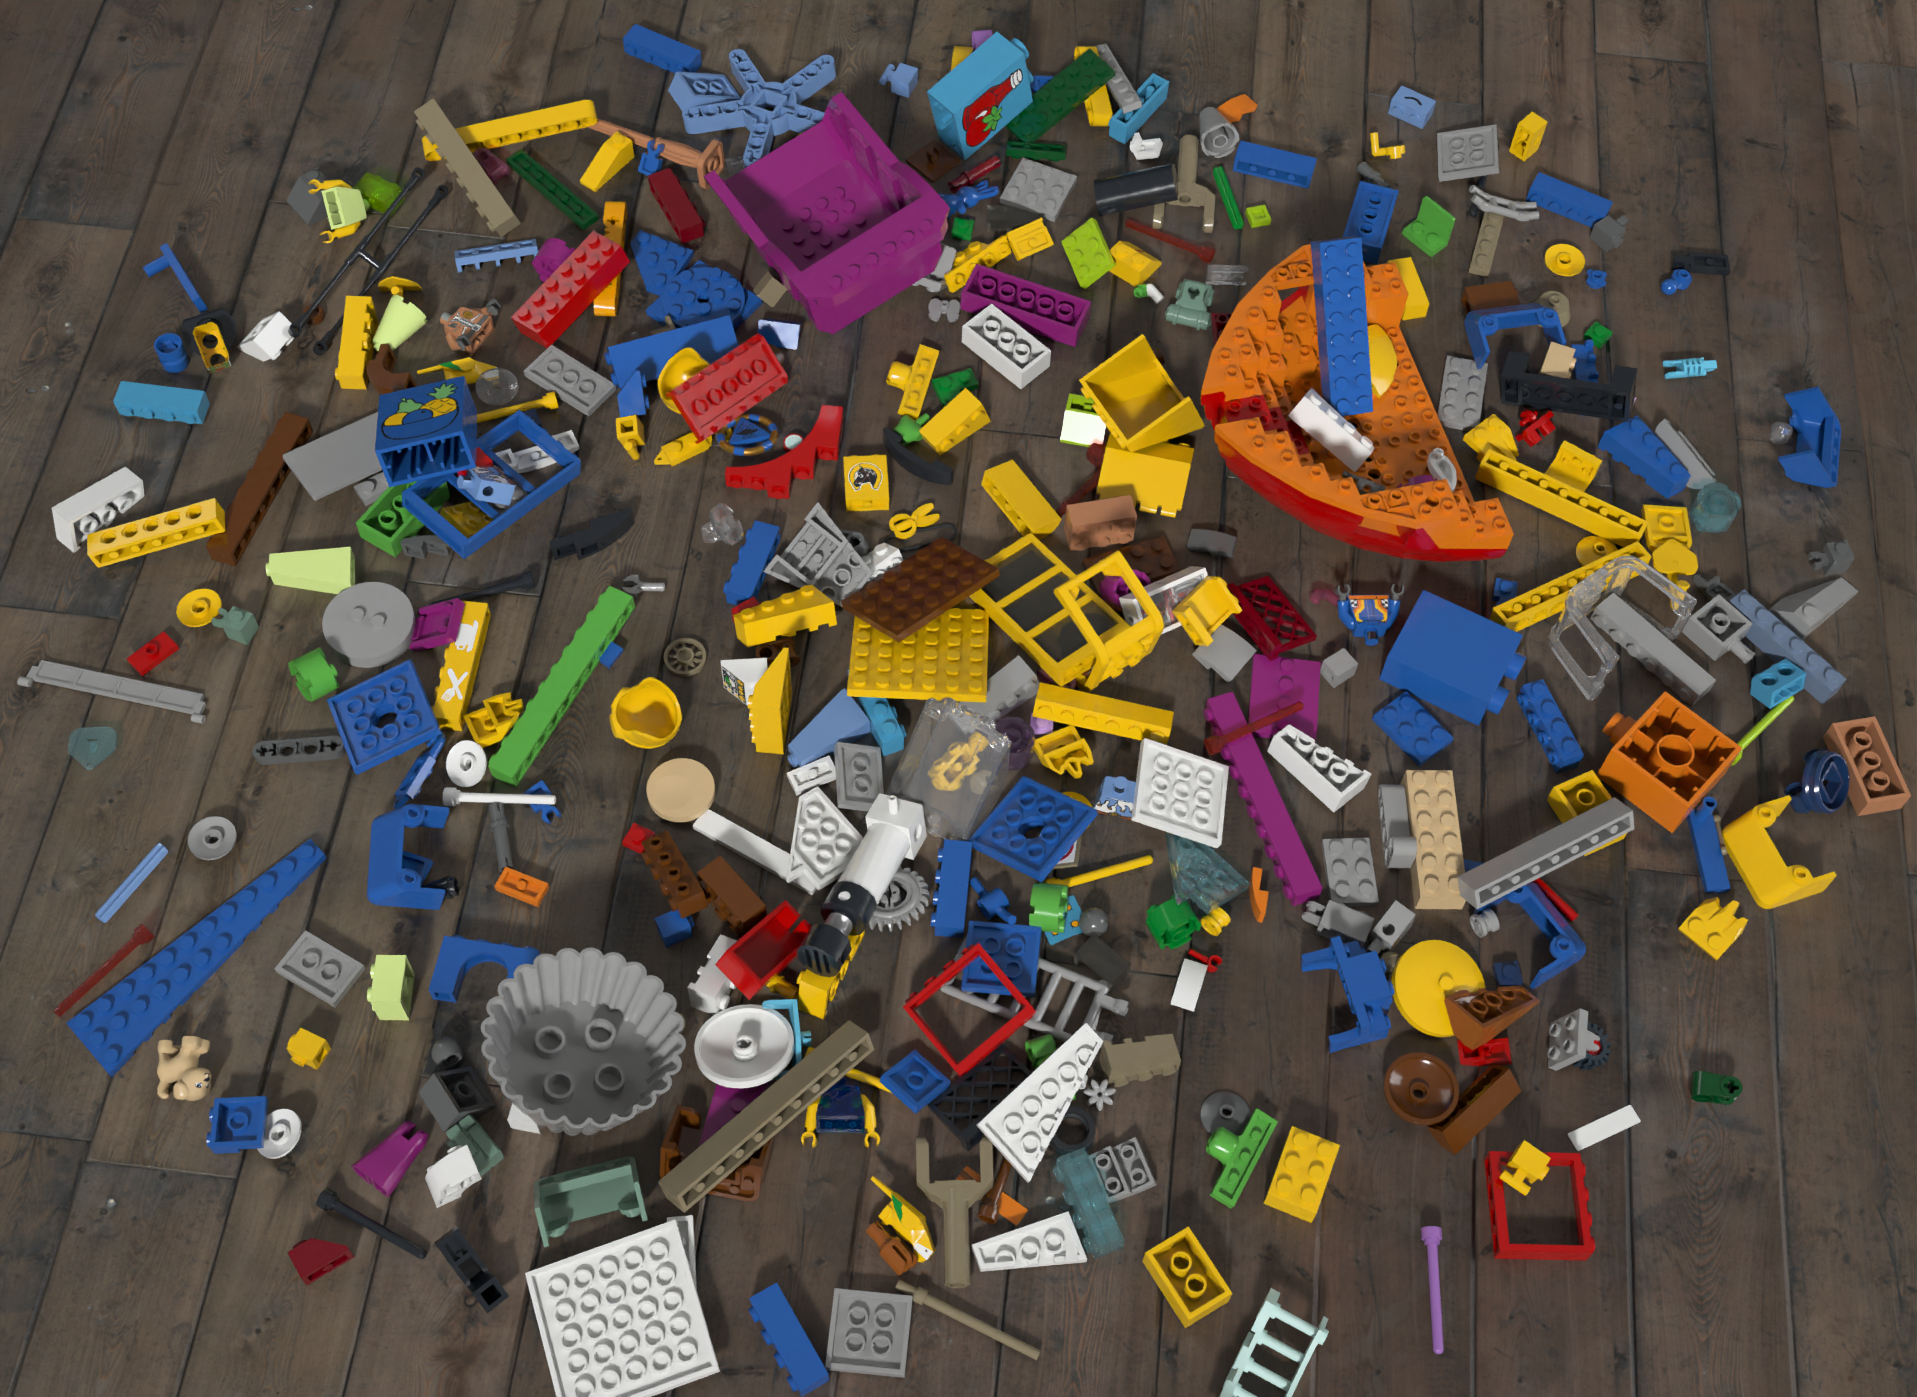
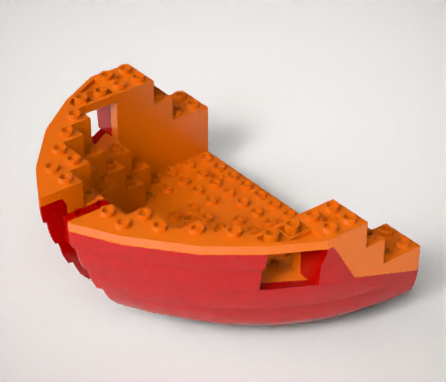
M1311 244L1300 247L1269 270L1237 304L1211 352L1200 400L1201 406L1204 405L1207 419L1211 420L1214 430V441L1218 445L1221 457L1225 459L1226 466L1269 503L1315 531L1362 550L1403 559L1436 562L1480 561L1502 557L1507 551L1514 533L1498 498L1475 502L1399 327L1409 293L1395 262L1366 267L1363 261L1367 326L1378 324L1392 341L1397 357V369L1395 370L1393 382L1380 398L1372 393L1373 412L1342 416L1347 422L1357 424L1356 430L1362 436H1366L1372 441V446L1375 448L1369 456L1372 461H1364L1354 472L1288 416L1311 388L1322 397ZM1299 288L1281 302L1278 290ZM1435 448H1441L1444 451V455L1452 462L1456 470L1457 481L1453 492L1447 479L1396 488L1401 483L1402 486L1408 484V479L1412 477L1431 475L1427 460L1429 454ZM1343 471H1347L1383 485L1386 488L1384 491L1360 495L1356 486L1357 483L1353 481V478H1343L1341 475ZM1369 474H1376L1379 478L1373 479L1369 477ZM1368 488L1363 489L1366 492L1370 491Z

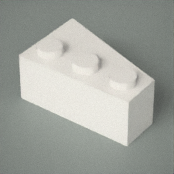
M720 934L707 955L709 959L705 967L700 966L697 971L700 977L696 984L691 982L687 987L691 1007L711 1015H715L727 1008L730 1000L728 995L731 989H736V986L715 964L737 940Z

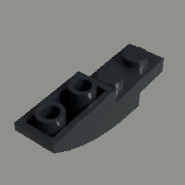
M622 509L606 516L596 517L589 521V529L579 530L576 533L549 541L554 560L576 554L578 560H581L610 546L621 538L634 524L632 509Z

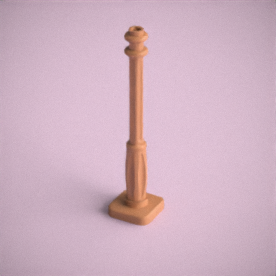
M598 118L595 125L586 127L610 136L619 132L631 139L633 144L647 148L650 140H655V149H657L658 144H663L664 150L659 156L680 165L696 168L699 185L706 190L710 189L711 186L704 176L713 170L720 175L725 166L723 144L716 139L712 140L703 152H700L685 144L662 139L661 137L655 139Z

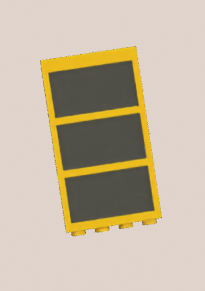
M1032 533L1019 538L1012 545L1003 548L996 555L984 560L999 568L1000 576L969 597L982 610H985L989 617L1060 687H1063L1095 665L1096 656L1094 651L1053 593L1055 588L1077 575ZM1084 582L1078 585L1080 590L1075 601L1103 644L1131 627Z

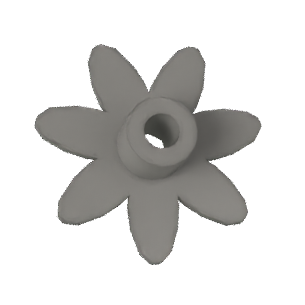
M1092 1079L1091 1086L1093 1089L1083 1090L1084 1094L1091 1096L1086 1102L1087 1106L1096 1102L1097 1109L1101 1111L1103 1102L1113 1105L1109 1095L1115 1093L1116 1089L1107 1088V1079H1104L1100 1086L1096 1080Z

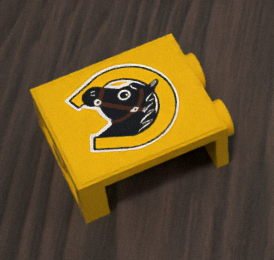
M852 455L843 457L846 512L889 510L886 455Z

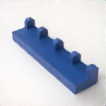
M1586 340L1584 345L1572 344L1570 347L1576 349L1573 358H1576L1573 368L1575 380L1598 383L1599 373L1596 371L1595 366L1596 355L1593 353V340Z

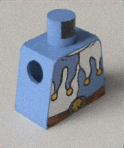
M497 467L468 469L466 476L460 475L457 479L458 488L466 489L474 499L503 505H510L516 486Z
M1106 776L1097 790L1093 808L1100 814L1131 820L1136 782L1129 781L1122 776L1116 778Z

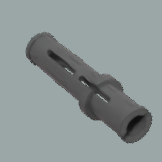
M496 802L489 805L492 821L490 830L494 834L498 870L503 872L505 867L514 869L507 831L509 829V822L505 818L504 804L499 802V807L497 808Z

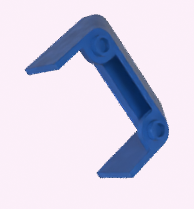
M1538 303L1470 311L1464 320V325L1477 370L1482 369L1490 354L1486 336L1493 335L1500 329L1540 324L1543 327L1548 346H1550L1551 342L1565 346L1566 339L1557 312Z
M1819 387L1785 394V399L1792 409V416L1789 418L1790 425L1798 433L1796 453L1780 456L1778 459L1785 470L1786 476L1792 481L1823 488L1836 487L1841 442L1839 419Z
M408 804L379 815L373 820L370 834L366 892L367 899L372 904L440 910L445 890L420 888V875L412 869L402 868L404 827L414 828L420 826L444 829L449 814V807Z
M1530 882L1479 909H1475L1473 915H1480L1483 910L1491 909L1506 899L1512 903H1519L1551 942L1549 949L1556 960L1538 971L1530 984L1532 989H1535L1581 960L1586 952L1585 943L1534 882Z

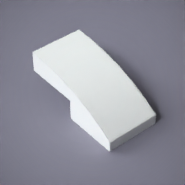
M1184 959L1171 1005L1194 1012L1208 965Z

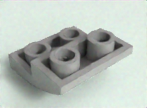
M1220 625L1210 635L1214 641L1209 646L1199 645L1192 655L1207 670L1212 667L1228 683L1257 650L1238 634Z
M1136 1137L1115 1147L1108 1146L1088 1156L1107 1203L1130 1197L1157 1185Z

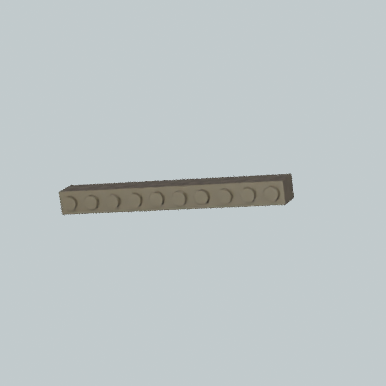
M850 1020L847 1021L658 1182L666 1198L684 1213L875 1050L868 1032Z

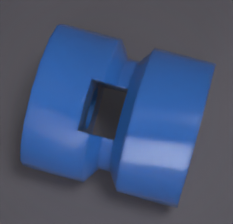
M165 333L155 340L154 349L164 370L170 373H178L188 367L190 359L181 338L177 334Z

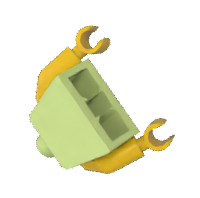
M315 179L311 180L308 184H314L317 189H311L308 191L309 193L316 194L320 189H325L322 191L331 230L335 229L333 232L323 231L319 234L323 235L326 233L329 236L328 241L322 243H331L335 237L339 239L354 234L361 225V220L367 217L366 211L369 209V202L366 199H362L361 192L358 189H352L343 180H326L324 183H320Z

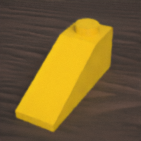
M619 132L613 134L604 142L580 179V183L594 192L601 188L634 158L632 140Z

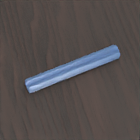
M156 844L95 913L98 920L106 923L167 855L168 850L164 845Z

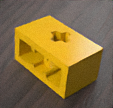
M1534 112L1527 115L1517 125L1509 152L1522 161H1526L1539 149L1548 122Z

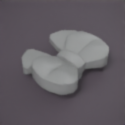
M934 298L928 305V317L937 322L941 314H946L948 322H955L959 319L960 303L957 300L948 302Z

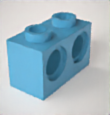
M1784 659L1752 678L1750 695L1771 709L1804 689L1806 672L1789 660Z

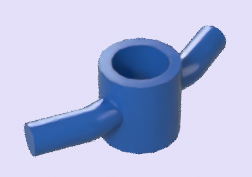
M973 877L969 881V884L980 896L977 899V905L985 918L991 920L998 915L1009 924L1016 922V916L1007 911L1010 904L1000 888L997 887L988 892L977 877Z

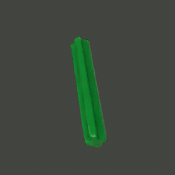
M1222 166L1215 167L1213 169V176L1232 226L1235 230L1242 229L1244 221L1224 168Z

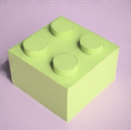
M376 955L375 964H372L370 969V976L373 979L372 987H368L367 1000L371 1003L372 1010L376 1012L379 1020H409L415 973L407 956Z

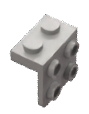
M940 243L942 254L935 271L913 285L927 287L926 290L934 293L947 288L944 274L952 270L957 252L956 249Z

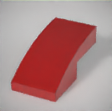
M1508 1037L1491 1039L1474 1050L1465 1046L1461 1040H1457L1460 1065L1491 1066L1492 1064H1512Z

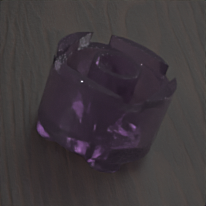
M1018 717L1000 719L989 731L988 754L993 765L996 768L1005 770L1023 769L1029 765L1033 757L1035 745L1033 728Z

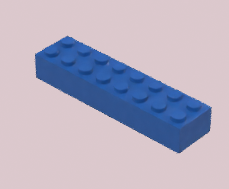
M1349 236L1312 241L1311 253L1322 398L1341 416L1373 412L1361 237Z

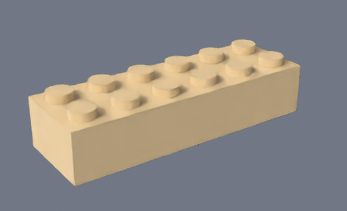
M1406 770L1401 784L1405 788L1410 836H1415L1417 840V855L1410 868L1415 909H1462L1466 900L1460 896L1458 876L1465 873L1453 772L1451 770Z

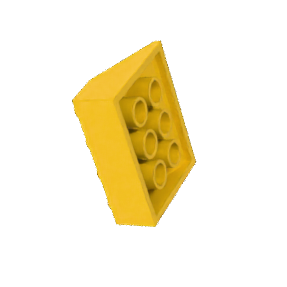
M789 648L782 649L755 684L753 695L749 694L748 697L749 720H751L750 731L752 732V743L756 745V752L784 754L792 700Z

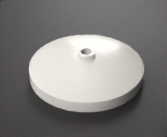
M753 1004L730 1007L713 1015L700 1028L694 1044L695 1057L701 1072L712 1082L729 1088H750L774 1079L788 1066L795 1049L793 1030L787 1019L774 1009H763L762 1005Z

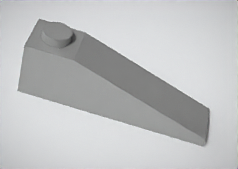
M1840 577L1784 597L1768 611L1803 640L1854 597L1858 590Z

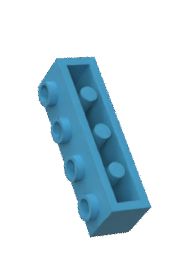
M1153 73L1136 91L1141 100L1142 107L1125 114L1120 108L1108 123L1109 136L1126 144L1167 99L1169 81Z
M126 381L120 382L113 400L119 414L124 416L163 419L188 424H203L210 406L205 391Z
M855 697L858 706L870 720V730L877 746L881 748L882 757L903 750L906 732L903 725L898 724L896 710L894 706H889V698Z

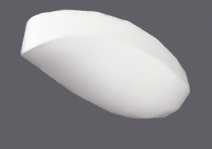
M1435 448L1428 456V469L1434 479H1447L1453 492L1457 481L1454 465L1444 455V451L1441 448Z

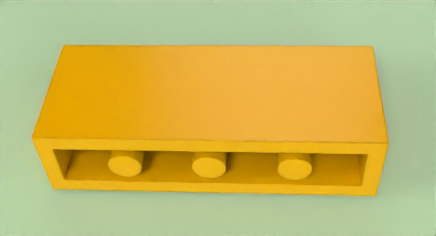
M1014 460L985 470L981 483L982 487L1023 537L1032 533L1040 541L1058 527L1062 519Z

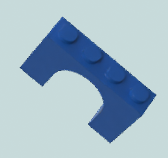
M460 935L444 936L428 990L432 999L457 1003L463 979L473 966L482 962H496L508 970L507 979L514 978L513 974L518 966L522 964L533 965L535 958L541 953L536 948L530 946L519 948L505 942L494 944L484 939L468 940Z

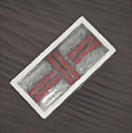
M1190 566L1144 587L1162 616L1164 623L1162 634L1181 626L1172 610L1208 576L1205 567ZM1132 592L1119 598L1125 620L1130 626L1135 625L1148 616Z

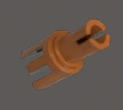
M879 1221L874 1222L868 1227L866 1233L880 1248L879 1255L898 1276L918 1263L917 1257L899 1237H892L888 1234Z

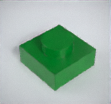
M955 218L951 238L971 241L974 220Z
M1595 322L1584 334L1583 339L1593 340L1594 346L1601 349L1612 337L1613 332L1600 323Z

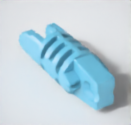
M1704 357L1663 361V367L1676 366V372L1666 373L1665 379L1707 375L1706 372L1717 369L1716 360L1704 361Z

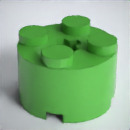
M321 648L314 649L288 662L291 675H295L298 681L296 682L298 689L305 699L311 700V702L339 688L335 678L338 675L333 664H327L325 661L326 657Z
M1035 882L1030 901L1031 914L1029 913V926L1041 927L1042 931L1064 933L1066 922L1064 915L1068 913L1069 900L1067 899L1068 885Z

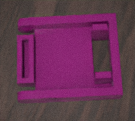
M455 598L419 608L418 615L420 617L416 618L415 630L409 648L418 652L456 642L465 603Z

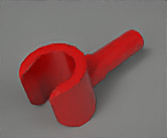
M1190 949L1188 953L1201 960L1205 965H1208L1207 971L1211 973L1216 972L1218 969L1211 962H1215L1218 965L1222 963V959L1217 955L1209 958L1193 949Z

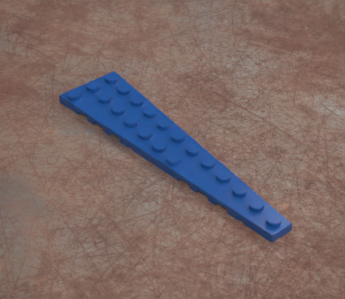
M309 839L66 1024L112 1078L135 1054L134 1051L144 1041L147 1042L153 1036L152 1033L162 1023L165 1024L171 1018L170 1014L179 1005H183L244 943L243 940L252 931L255 932L261 926L263 919L269 913L273 914L278 908V904L285 897L290 896L298 888L299 884L304 882L326 859L325 854Z

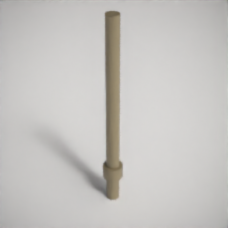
M902 1280L898 1281L895 1289L906 1295L913 1296L914 1302L920 1305L926 1304L1037 1361L1041 1350L928 1294L929 1291L920 1286L916 1288Z

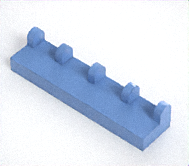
M536 239L459 250L454 251L459 273L462 272V265L475 264L476 270L481 269V262L496 260L498 267L501 266L500 259L516 257L517 263H521L520 256L534 254L535 258L538 249Z

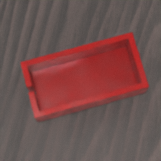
M786 900L727 949L715 964L749 1000L798 957L797 949L812 927L804 919L792 933L789 931L801 915Z

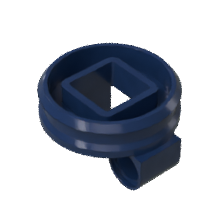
M1828 749L1810 750L1804 756L1806 765L1802 782L1789 784L1785 788L1784 793L1786 796L1790 795L1791 801L1789 803L1797 813L1808 814L1810 810L1816 813H1834L1844 804L1848 794L1850 778L1847 763L1835 751L1829 752ZM1829 780L1826 787H1824L1823 781Z

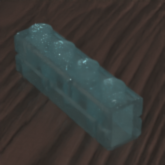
M1085 1148L1058 1157L1056 1159V1167L1053 1168L1054 1175L1058 1182H1063L1066 1189L1063 1191L1064 1199L1068 1206L1072 1205L1074 1208L1073 1220L1077 1229L1082 1228L1084 1232L1083 1244L1088 1253L1092 1252L1094 1258L1097 1259L1108 1253L1121 1250L1125 1241Z

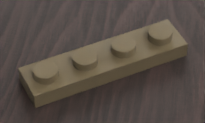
M1484 212L1468 273L1488 278L1504 216Z

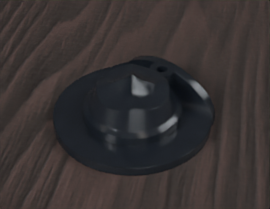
M224 308L183 320V339L194 353L201 356L193 335L194 328L210 322L218 326L227 352L232 348L236 341L237 328L234 319ZM208 334L203 338L202 342L206 348L212 349L217 346L218 339L216 336ZM214 354L211 357L221 356V354Z

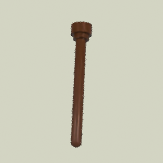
M1006 1158L1003 1160L988 1202L980 1206L977 1214L978 1219L988 1224H996L1000 1214L997 1205L1012 1165Z

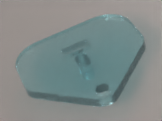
M111 727L78 728L69 737L68 752L85 769L92 770L116 750L117 733ZM88 739H98V741L88 742Z

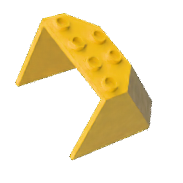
M1143 334L1079 380L1083 386L1080 388L1086 399L1091 397L1094 401L1092 407L1100 419L1107 426L1122 449L1127 447L1130 452L1193 432L1205 426L1190 397L1184 398L1157 360Z

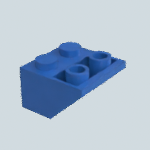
M635 369L617 393L620 417L646 414V409H650L648 394H643V388L647 387L645 373H640V369Z

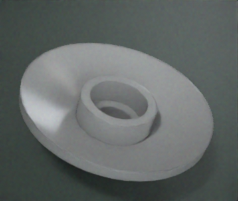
M219 816L207 817L200 820L191 829L188 835V846L191 852L200 859H219L232 850L237 840V832L234 825L228 819ZM213 840H218L216 843L211 844Z

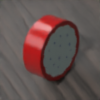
M799 434L787 435L783 440L785 452H790L804 438Z

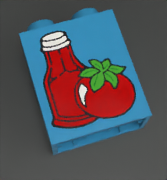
M994 33L927 91L939 139L964 160L968 159L1033 102L1030 88L1033 76L1028 70L1025 61L1029 57V53L1023 43L1016 38L1009 42L1000 33Z

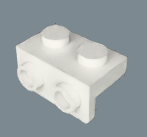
M886 543L877 545L873 551L861 557L873 573L867 583L872 582L886 571L904 561L899 549Z

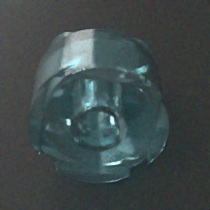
M1709 483L1705 485L1697 494L1690 508V516L1695 523V528L1702 532H1726L1741 508V499L1736 491L1733 493L1728 489L1729 486L1722 483Z

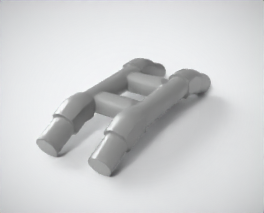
M1475 185L1469 188V192L1473 194L1471 201L1484 212L1499 214L1522 222L1539 219V211H1526L1537 209L1536 201L1515 202L1489 195V193H1485Z

